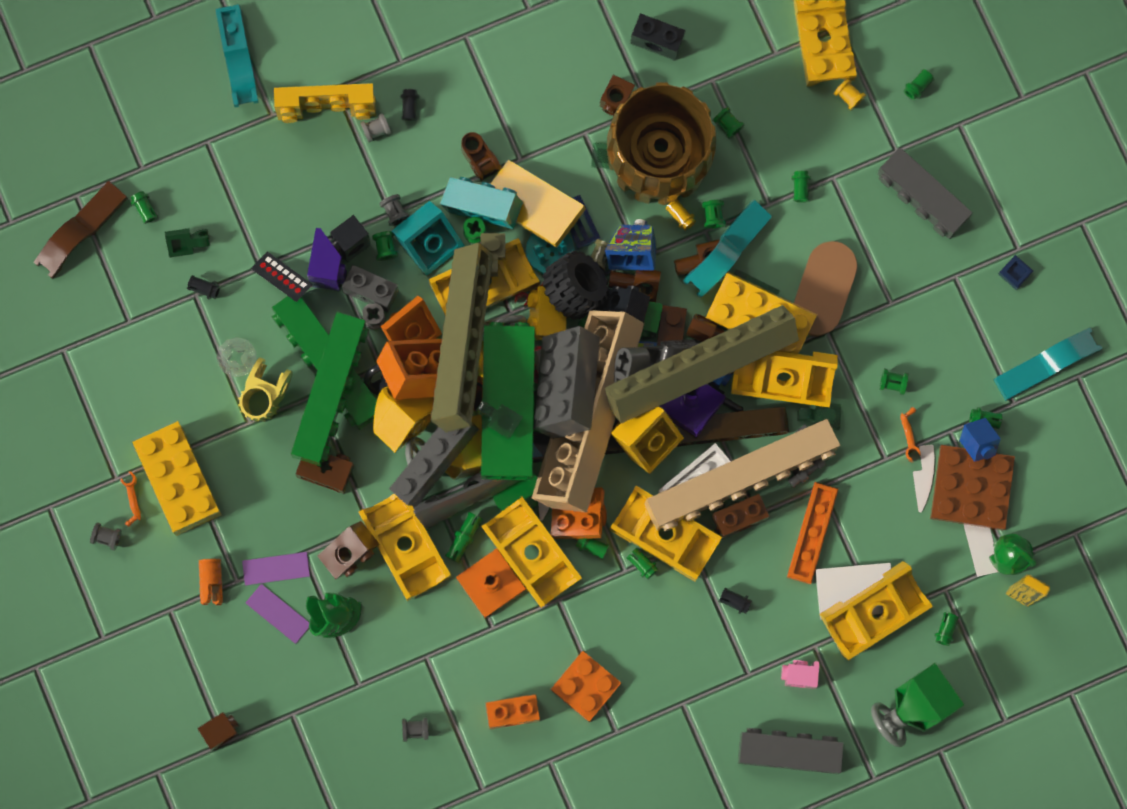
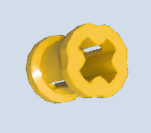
M849 78L834 92L835 96H840L849 105L848 109L850 111L858 106L866 96L864 92L860 93L851 84Z

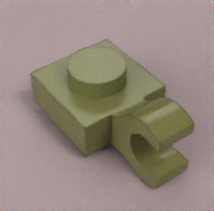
M481 233V245L493 255L490 277H498V260H505V233Z

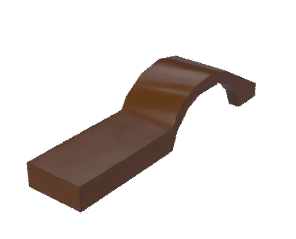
M108 181L75 217L65 222L51 236L34 263L37 266L42 264L50 271L48 276L53 279L62 270V266L71 252L83 240L94 235L128 199L127 196Z

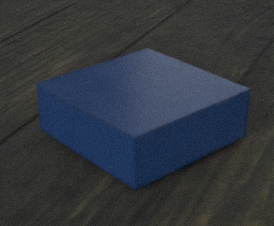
M1015 255L998 274L1017 290L1033 273V270Z

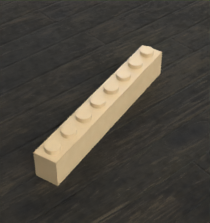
M825 419L647 498L644 505L656 530L664 529V531H669L678 526V521L685 518L687 521L696 519L701 516L700 512L709 508L710 511L716 510L724 505L723 501L730 498L736 501L746 496L745 492L752 488L755 491L761 490L769 485L768 481L777 478L778 481L789 477L791 471L797 468L803 471L813 466V461L821 458L822 461L834 457L836 455L835 451L838 450L840 444L828 419Z

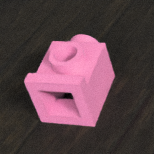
M793 660V664L782 665L781 680H785V686L815 689L818 686L819 662L814 661L812 666H808V661Z

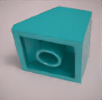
M428 201L392 230L402 248L426 276L453 256L454 249L465 246L444 213L431 201Z

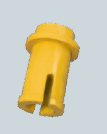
M678 199L669 203L665 208L679 223L678 227L680 229L683 228L686 231L696 222L694 214H689Z

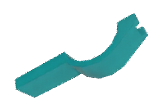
M238 4L215 9L231 84L234 108L249 102L259 103L240 6Z
M756 200L751 201L723 233L714 250L684 278L683 282L688 284L691 281L700 290L697 295L700 298L703 297L731 269L740 257L741 252L772 216Z
M1091 328L1062 340L1039 355L994 378L993 380L1005 401L1048 379L1067 366L1102 350L1101 345L1097 346L1090 333L1093 332Z

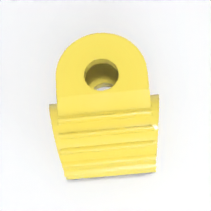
M261 357L258 358L248 376L245 390L241 391V397L238 398L240 400L238 406L241 407L240 412L244 413L246 418L257 422H266V419H272L274 414L277 415L276 411L280 408L278 405L286 394L293 372L287 369L284 373H281L276 385L264 381L261 378L267 365H265L266 360ZM264 391L269 397V407L264 414L255 416L249 409V400L254 393Z

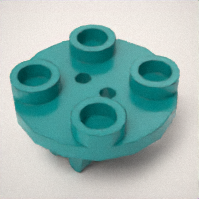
M532 233L527 241L525 252L533 269L543 275L548 266L567 253L574 251L575 248L568 234L556 248Z

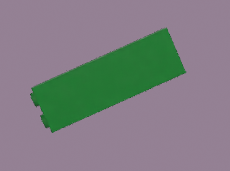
M491 322L489 326H484L481 479L532 480L535 326H530L529 323L519 322L515 323L514 326H504L502 322Z

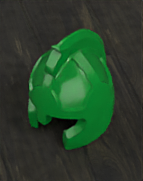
M1017 534L1000 536L999 540L993 544L994 554L989 556L994 568L1004 575H1018L1029 567H1035L1037 564L1032 545L1027 539Z
M325 593L324 600H319L316 596H309L306 600V609L311 616L309 620L310 632L314 636H323L324 638H335L346 634L359 621L361 602H357L352 597L346 598L336 593Z

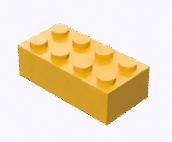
M727 272L705 318L731 329L783 305L795 317L799 341L778 351L799 354L818 314Z
M178 421L132 442L172 532L176 536L222 516L184 430Z

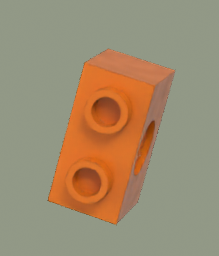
M536 694L485 702L490 730L540 722Z

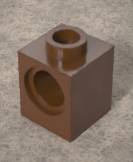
M612 75L600 99L602 110L606 114L614 116L619 105L625 103L630 98L631 93L635 89V84ZM616 93L620 94L623 99L620 102H614L610 99V96Z
M224 712L197 728L212 751L239 735L236 731L239 725L232 714L227 716Z

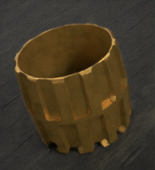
M657 82L654 86L640 87L633 91L630 98L625 103H621L617 108L607 136L610 171L614 170L618 176V186L624 192L631 189L635 192V198L646 204H649L651 199H658L659 204L668 205L676 201L679 195L683 198L690 196L698 189L711 168L716 150V127L711 123V111L707 104L695 97L692 90L684 86L681 88L672 86L668 82ZM656 144H663L667 147V150L658 152L654 146Z

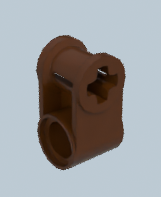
M469 132L463 136L461 151L479 181L484 180V176L495 169H501L496 156L478 133ZM468 141H476L479 147L476 150H469L465 145Z

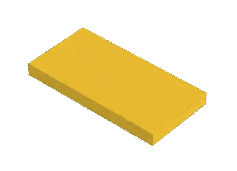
M510 160L505 163L490 183L495 186V189L503 190V188H509L516 191L517 196L523 201L516 223L556 248L586 210L583 204Z

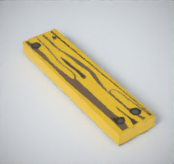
M1027 575L1011 585L1006 595L1028 607L1045 597L1050 588L1034 577Z

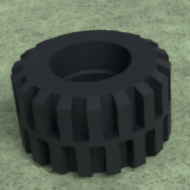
M569 252L545 269L546 272L543 274L545 294L549 297L551 305H554L555 309L559 313L562 312L563 316L567 318L570 316L571 319H581L588 315L589 311H594L603 305L608 299V280L604 276V271L601 270L599 264L591 256H586L584 252Z

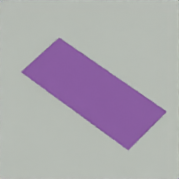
M307 552L242 561L245 585L310 577Z
M262 584L246 601L249 607L295 644L309 628L307 620Z

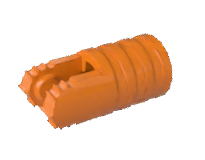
M221 559L199 560L200 604L208 605L212 599L213 604L221 605L223 603Z

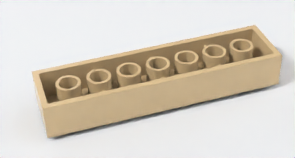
M589 311L584 328L600 337L591 430L556 439L550 438L532 495V499L550 508L587 512L616 418L610 410L605 387L614 383L617 352L621 348L637 347L644 327L643 322L626 312Z

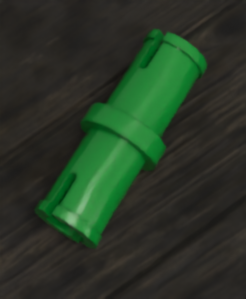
M469 512L461 529L454 534L456 538L445 556L450 559L453 558V561L460 563L468 545L473 543L474 540L472 538L483 519Z

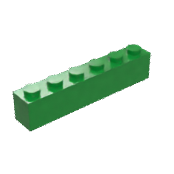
M287 296L271 307L274 315L271 317L279 328L285 327L289 333L286 335V338L294 348L298 346L303 354L300 357L307 367L313 366L318 371L329 335L302 298L295 302ZM352 369L351 375L354 376L353 384L350 390L346 389L343 399L347 400L345 405L347 413L344 414V417L351 427L356 425L361 430L374 420L377 400L356 371Z
M336 312L291 451L292 458L322 466L323 460L328 461L331 447L328 444L330 438H335L339 427L336 419L338 413H343L347 401L343 397L346 389L350 390L353 384L354 376L351 375L353 366L358 367L362 352H359L361 342L365 343L368 337L369 329L366 328L365 320Z

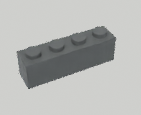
M900 147L880 167L877 173L880 176L879 180L886 187H892L898 192L897 196L905 204L910 203L916 209V214L923 220H929L934 225V230L942 237L946 236L950 239L973 213Z
M473 422L470 427L450 432H444L438 427L389 490L406 505L417 507L478 432L479 428Z
M747 728L746 732L740 733L737 764L840 774L843 742H837V737L822 736V740L812 739L811 734L797 733L796 738L787 737V732L772 731V735L762 734V729Z

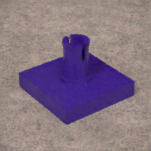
M705 384L659 407L666 412L672 422L698 437L723 404L726 396Z

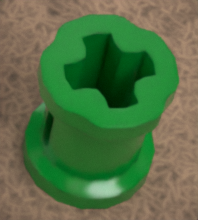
M726 107L715 116L713 122L715 124L718 123L727 133L726 137L731 139L745 124L739 122L730 112L731 109Z
M709 200L702 203V208L705 209L706 215L704 228L717 229L726 226L722 213L724 201Z
M472 217L464 222L465 239L472 244L480 243L481 233H486L483 220L479 217ZM477 226L479 232L476 231L474 234H471L470 229H474Z
M383 231L372 235V240L376 242L378 252L376 255L377 261H386L398 257V252L394 250L392 240L394 234L392 231Z
M884 368L879 390L889 389L904 395L909 373L902 375L889 372L888 369ZM889 380L898 381L899 384L889 382Z

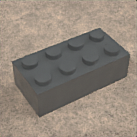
M581 326L543 336L533 424L534 430L552 439L591 430L600 343L599 336Z

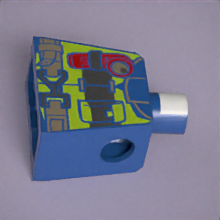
M643 219L635 220L633 225L618 226L605 249L609 269L655 270L657 245L653 227L648 225Z

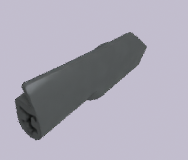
M697 339L662 341L660 346L621 348L616 355L614 383L702 342Z
M481 472L466 480L464 490L442 499L434 495L420 503L417 507H413L414 514L428 530L472 504L483 502L521 480L481 479Z

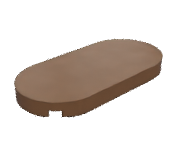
M824 242L812 251L794 300L795 304L818 314L808 333L810 336H822L836 328L841 319L857 271V261L854 253L849 247L840 242Z

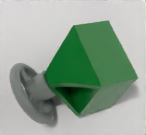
M934 663L894 690L895 709L891 710L883 703H875L872 706L871 713L874 723L882 736L892 745L903 747L907 740L904 730L906 725L924 732L964 706V703L937 664Z

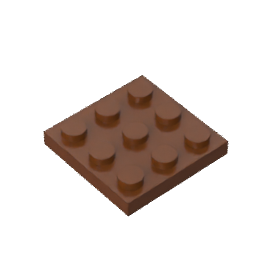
M941 445L930 519L1004 531L1006 528L1015 456L996 453L990 459L974 462L965 448Z

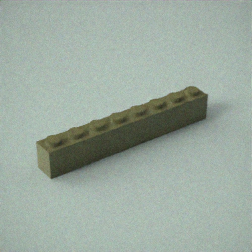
M480 243L454 249L443 337L440 347V359L437 368L438 374L434 390L435 396L431 412V421L444 432L470 427L472 423L493 255Z
M781 305L605 387L610 410L622 424L799 341L795 317Z

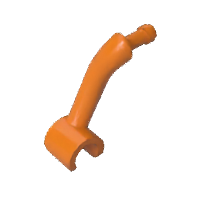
M911 407L905 414L901 413L900 415L908 444L906 458L909 462H913L912 458L909 457L911 451H916L921 456L919 448L915 445L911 424L907 419L916 412L914 407Z
M128 471L133 480L130 483H125L122 478L120 480L127 488L130 508L134 514L125 523L130 527L137 519L140 521L141 513L134 489L137 478L132 472Z

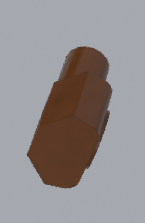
M720 239L695 245L697 255L674 260L677 276L689 274L702 263L705 257L714 250Z
M636 270L635 275L611 271L608 288L617 286L627 289L628 286H636L642 289L641 293L650 296V302L656 303L661 271ZM641 284H649L650 287H644Z
M695 314L686 335L704 342L725 331L718 328L717 323L705 318V316Z

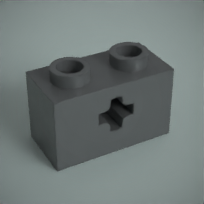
M352 265L342 286L345 294L367 304L377 303L387 313H389L399 292L397 284L355 265Z

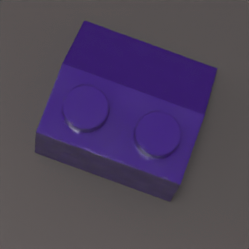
M316 228L307 273L308 280L313 284L312 287L340 291V286L344 284L347 277L346 265L343 264L340 254L322 229Z

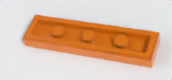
M814 482L786 578L811 585L839 489Z

